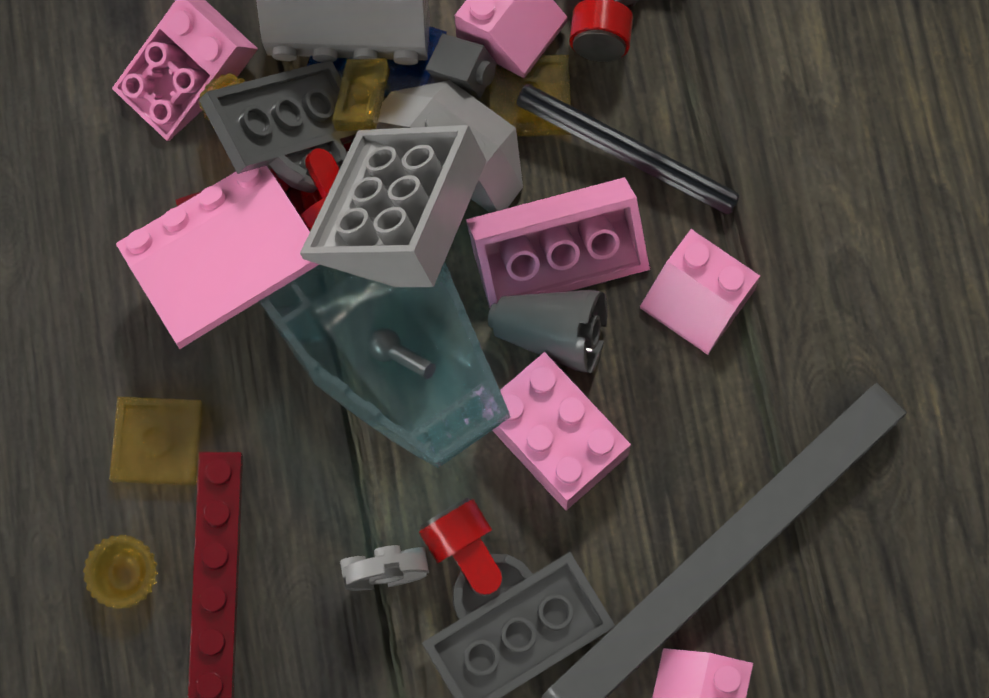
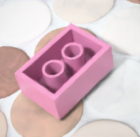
M545 352L481 406L482 420L566 511L629 455L631 444Z

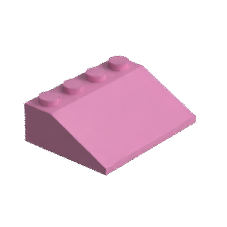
M267 166L240 174L234 172L213 186L205 188L201 193L181 205L170 209L146 226L133 231L116 243L179 349L320 265L304 260L300 255L310 231Z

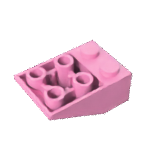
M176 0L112 89L166 141H170L203 110L199 99L208 91L229 86L238 77L258 48L206 0Z

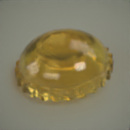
M110 536L109 539H102V542L96 544L94 550L89 552V558L85 560L86 567L83 569L85 573L84 582L87 583L86 589L91 592V597L96 598L98 603L117 609H122V607L130 608L131 605H138L140 600H145L147 594L152 592V586L156 584L155 576L158 574V571H156L157 562L154 561L155 555L150 552V547L144 545L143 541L132 536Z

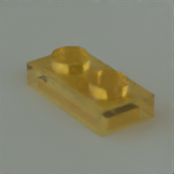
M386 58L347 60L332 119L336 131L372 130L377 128L390 71Z

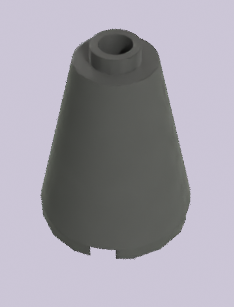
M595 289L502 296L498 303H493L490 307L488 326L493 328L495 337L537 355L545 352L554 362L580 373H592L599 362L604 345V340H599L601 326L607 327V297L604 292L596 291Z

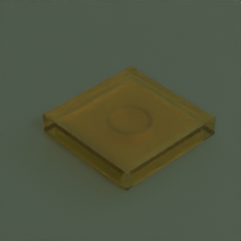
M542 55L525 78L498 64L496 65L495 76L489 85L490 109L516 128L517 136L571 135L566 130L517 105V98L522 88L526 84H530L571 106L569 55Z
M117 397L109 479L112 482L196 486L203 411L202 401Z

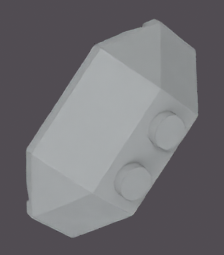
M451 80L392 91L367 122L374 129L469 125L486 159V164L471 199L492 213L507 209L523 188L516 128Z

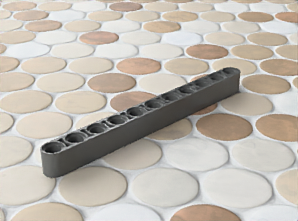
M878 383L871 386L542 695V698H607L883 438L907 412Z

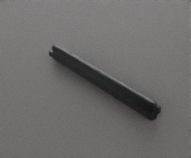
M526 84L518 95L517 105L725 214H730L734 210L740 196L738 192L530 84Z

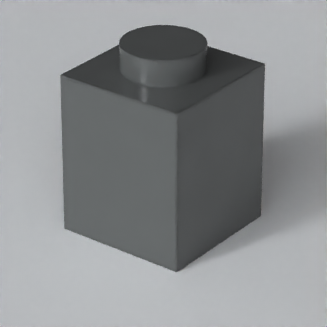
M442 33L426 70L437 83L451 80L471 96L481 99L486 86L490 85L493 81L497 63L484 45Z

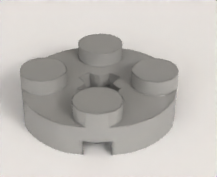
M399 545L384 546L374 550L375 557L366 559L365 556H354L340 561L345 589L352 591L373 590L374 584L388 583V587L403 585L420 580L429 573L424 547L401 551Z

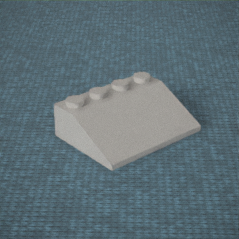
M256 0L262 44L267 55H272L276 60L293 61L297 59V56L313 57L314 60L319 62L329 60L334 62L337 58H353L355 62L371 64L376 63L378 59H394L395 63L402 65L417 64L418 60H428L430 25L428 0Z
M469 125L358 130L300 252L302 258L392 287H434L486 164V159Z

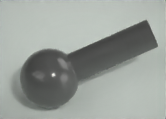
M380 328L374 331L368 339V351L374 359L381 362L394 360L425 379L431 378L435 373L436 365L402 346L400 337L395 331L388 328Z

